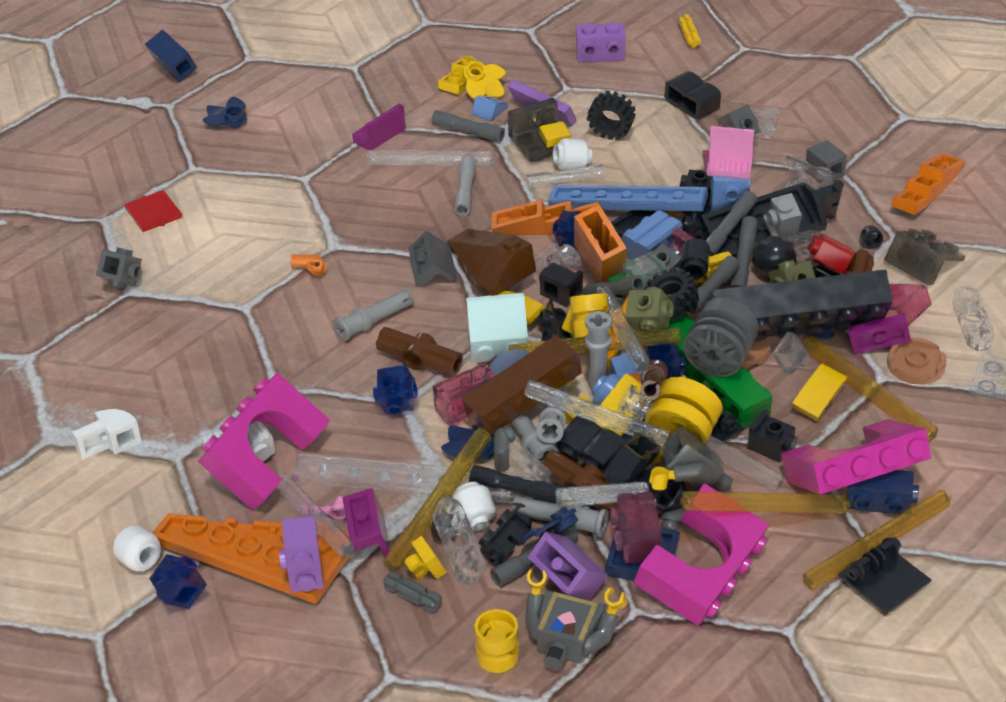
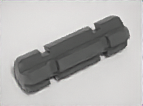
M390 571L385 576L384 587L394 593L399 591L397 595L418 606L423 604L422 608L432 613H435L441 607V595L431 590L428 593V588L407 577L403 580V575L395 571Z

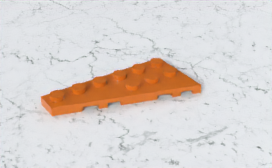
M168 513L152 532L164 548L317 604L354 552L350 543L349 532L335 531V527L323 526L322 530H317L324 588L291 592L288 570L281 569L279 549H284L283 527L280 522L254 520L253 524H241L237 522V519L225 518L224 522L207 521L205 516Z

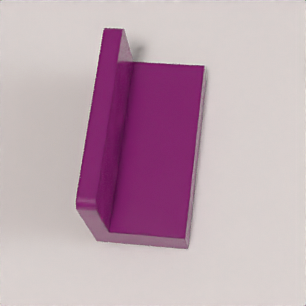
M397 104L352 134L353 142L371 152L405 130L404 105Z
M905 313L847 327L854 355L911 341Z
M373 488L342 497L350 543L354 551L379 544L385 558L392 556L383 510Z

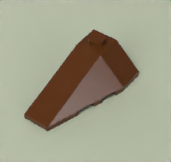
M466 229L447 240V244L456 258L464 264L466 272L470 273L473 277L475 285L492 296L500 294L536 272L532 244L514 234Z

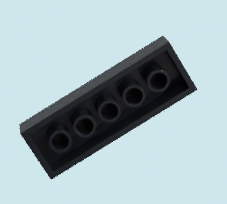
M886 269L713 290L711 299L726 297L737 300L754 313L759 324L758 335L754 342L765 340L771 336L789 338L796 333L804 332L808 335H816L829 329H835V331L839 332L848 330L847 327L885 318L893 303Z

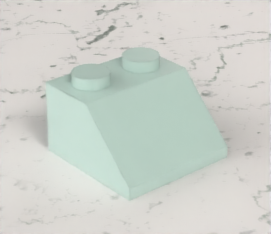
M524 293L466 298L471 363L488 362L495 356H499L501 353L512 349L528 351Z

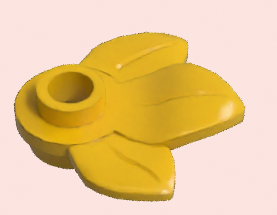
M478 61L470 62L463 71V77L467 81L466 91L473 100H475L476 96L484 95L496 99L503 97L504 88L499 80L505 76L506 71L495 64L484 65Z

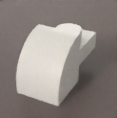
M106 409L95 412L96 422L72 432L77 453L82 460L108 448L114 454H118L142 443L136 419L130 413L119 409Z

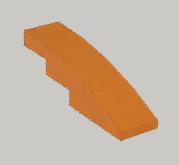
M943 152L921 164L919 173L907 180L905 190L893 196L891 206L916 215L944 191L964 167L966 161Z
M542 199L492 212L491 230L492 232L514 235L574 232V216L597 204L600 205V203L596 202L573 208L571 201H566L545 207Z

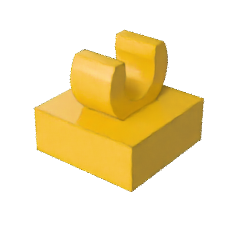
M422 535L411 542L418 554L410 555L404 562L417 580L423 578L429 570L436 579L447 573Z

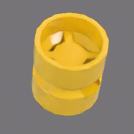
M607 293L570 297L571 313L576 315V319L572 321L574 338L586 337L588 334V329L585 326V318L588 314L609 310ZM611 327L608 329V334H611Z
M492 609L482 613L476 619L474 625L477 662L481 668L488 672H506L512 669L519 659L517 619L512 613L501 609Z

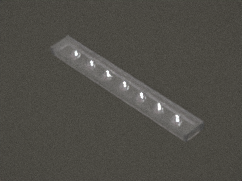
M298 453L291 477L292 482L362 489L373 488V490L453 497L459 486L469 483L471 469ZM502 472L532 481L538 480V475ZM487 487L493 501L513 503L516 496L533 499L528 495Z

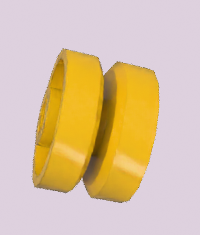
M670 377L663 381L660 394L653 401L645 417V423L649 431L665 444L679 427L683 426L706 445L713 431L712 428L715 427L722 413L723 407L717 395L705 385L684 377Z

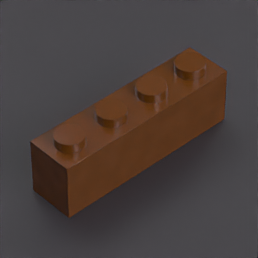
M555 335L463 397L462 402L468 419L483 433L491 436L498 428H503L582 374L578 353Z

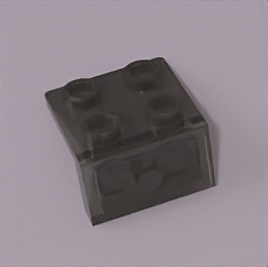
M549 98L508 111V136L529 162L540 161L553 155L554 147L547 148L539 134V126L558 122L557 101L554 98Z
M910 228L909 231L896 232L884 261L927 285H933L945 260L964 261L966 256L958 252V246L947 241L942 243L936 240V234L925 229L919 232Z

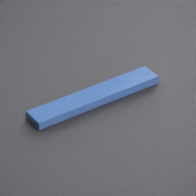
M555 185L549 197L548 205L571 201L573 208L599 202L603 210L703 211L708 197L707 187Z

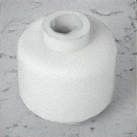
M563 138L553 148V162L557 164L561 171L582 172L587 164H590L592 161V150L588 148L586 141L583 139Z
M469 482L459 486L451 500L458 524L464 528H471L473 531L485 529L496 514V508L489 489L479 485L477 482Z
M131 525L118 533L114 540L113 552L117 560L129 569L145 571L150 569L160 557L161 544L153 533L141 526Z

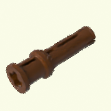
M653 359L648 361L642 369L640 377L642 383L641 394L642 396L647 395V400H653L659 396L661 385L668 378L669 371L664 362Z

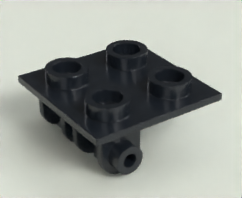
M896 537L885 538L880 545L871 548L869 552L864 553L860 559L850 563L849 567L838 574L842 580L886 615L932 581L927 575L899 555L901 543Z

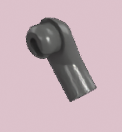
M510 426L500 427L494 433V468L501 472H506L510 467L509 442H513L516 439L515 431Z
M687 508L665 512L661 517V520H663L661 529L677 531L678 523L685 524L681 520Z

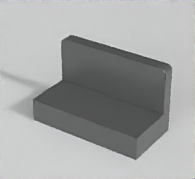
M425 231L408 248L417 284L424 287L437 274L451 282L457 279L451 248L444 241Z

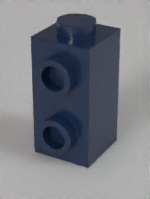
M163 29L145 43L152 57L178 82L182 81L197 68L189 53Z
M894 470L848 485L846 508L909 516L911 503L917 504L919 485L913 484L914 472Z

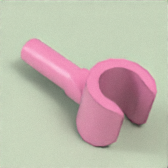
M343 496L336 497L332 506L305 508V515H330L336 521H343L346 518Z

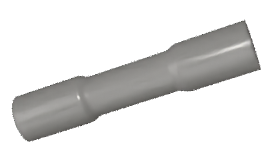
M470 156L463 157L460 163L459 188L454 208L455 213L459 216H467L470 213L472 180L474 179L476 166L475 159Z

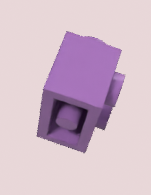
M609 22L607 24L586 23L576 25L577 62L625 60L626 35L624 23Z
M545 531L528 556L539 568L542 575L543 570H545L548 579L552 580L564 595L591 601L608 576L604 570L566 536Z

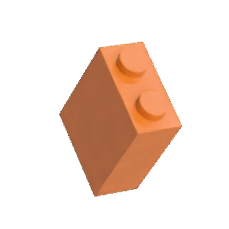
M597 204L574 216V245L596 281L608 282V278L624 272L626 269L627 248L601 206Z

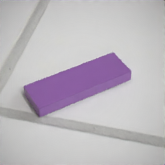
M512 80L507 86L514 100L554 119L563 121L569 126L575 123L576 117L570 105L516 80Z

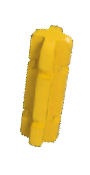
M689 14L679 17L678 22L686 42L690 45V48L694 49L697 45L701 44V39L693 24L694 22Z

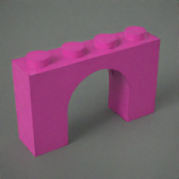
M278 372L270 380L264 377L253 388L256 395L252 399L247 396L236 408L239 412L237 417L234 418L230 415L219 427L223 433L218 438L213 435L203 445L201 449L205 453L198 460L205 469L252 511L268 498L282 479L262 462L251 449L248 441L249 424L260 422L274 426L303 451L331 421Z
M887 419L863 427L866 441L864 445L847 449L826 450L808 444L783 452L781 456L787 482L817 494H823L931 459L926 428Z
M705 483L689 502L681 521L711 540L720 550L724 563L710 569L696 568L656 545L640 565L633 584L697 626H700L706 617L713 619L722 605V602L719 601L721 596L729 597L738 581L734 578L738 573L742 576L745 575L753 562V559L750 558L753 552L757 555L761 553L768 541V538L764 537L770 525Z

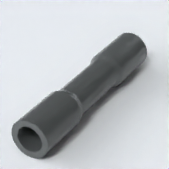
M435 110L432 115L433 125L452 130L457 129L496 142H502L505 136V128L471 121L439 110Z
M744 191L732 206L728 215L705 240L710 246L709 257L717 253L739 221L748 214L758 201L757 196L753 192Z
M751 216L742 219L736 257L740 267L731 276L729 288L747 286L751 252L758 228V220Z
M727 256L714 270L713 274L697 288L699 294L697 307L693 306L694 310L691 314H696L710 300L713 290H717L739 269L740 264L735 257Z
M636 275L621 278L617 281L587 284L583 289V295L607 293V296L627 295L629 290H644L645 281L641 276Z
M572 526L558 534L568 537L573 543L578 542V535ZM534 547L491 569L490 574L495 584L501 587L535 565L528 558Z

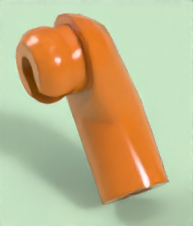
M292 254L291 256L292 268H306L315 276L324 274L327 269L325 261L317 254Z

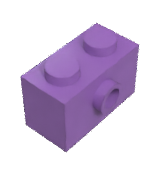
M315 516L282 519L284 549H279L281 569L288 570L291 592L323 589L322 564Z

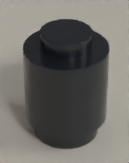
M689 239L682 246L680 268L684 269L685 273L689 272L694 280L703 278L708 271L709 244L702 239Z

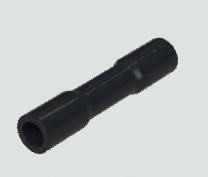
M473 465L469 476V482H477L485 487L528 495L533 499L559 505L563 496V486L539 480L532 481L482 466Z

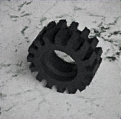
M606 91L605 94L600 93L593 100L587 113V121H590L589 127H595L593 131L595 134L601 132L600 137L602 138L608 135L609 140H613L614 136L616 139H621L622 135L626 136L636 116V113H634L636 110L635 106L631 107L632 101L630 99L625 101L626 96L622 94L619 97L616 91H614L613 95H611L610 91ZM603 111L614 112L620 120L609 119L604 115Z
M671 268L670 273L663 270L661 271L662 275L659 276L657 273L653 275L654 280L649 279L646 282L648 286H645L644 290L648 287H657L662 289L666 295L675 293L668 296L674 305V313L671 320H677V315L683 318L686 316V311L691 313L694 310L693 306L697 307L699 294L694 279L689 272L685 273L684 269H680L677 272L676 268Z

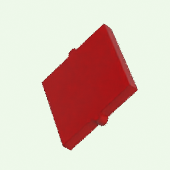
M164 190L148 196L144 195L140 199L124 204L125 209L142 232L159 226L163 227L169 222L183 218L180 210Z

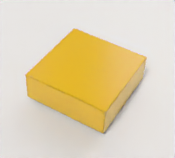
M563 121L539 126V134L547 148L554 147L563 138L571 139V134Z

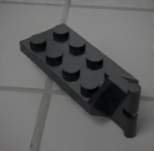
M835 180L833 184L815 190L803 182L757 197L758 201L745 216H751L758 220L755 243L753 244L751 254H753V250L760 240L770 236L763 221V215L769 210L771 198L792 193L799 207L802 217L798 233L781 237L790 242L826 230V218L833 219L836 217L844 183L841 180ZM733 205L701 215L700 222L707 236L720 225L731 211ZM742 219L728 235L725 243L716 254L729 251L733 257H737Z

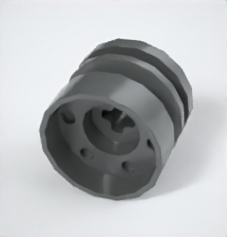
M722 297L707 301L684 340L683 350L687 359L695 368L707 375L729 377L737 373L758 335L759 324L756 316L747 306L734 299Z

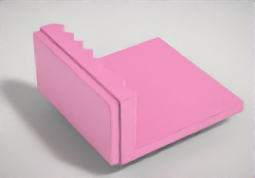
M711 126L707 175L749 179L752 168L755 130Z

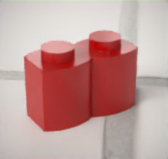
M821 233L819 237L814 235L807 247L811 261L838 275L845 273L854 256V251H852L851 247L824 233Z

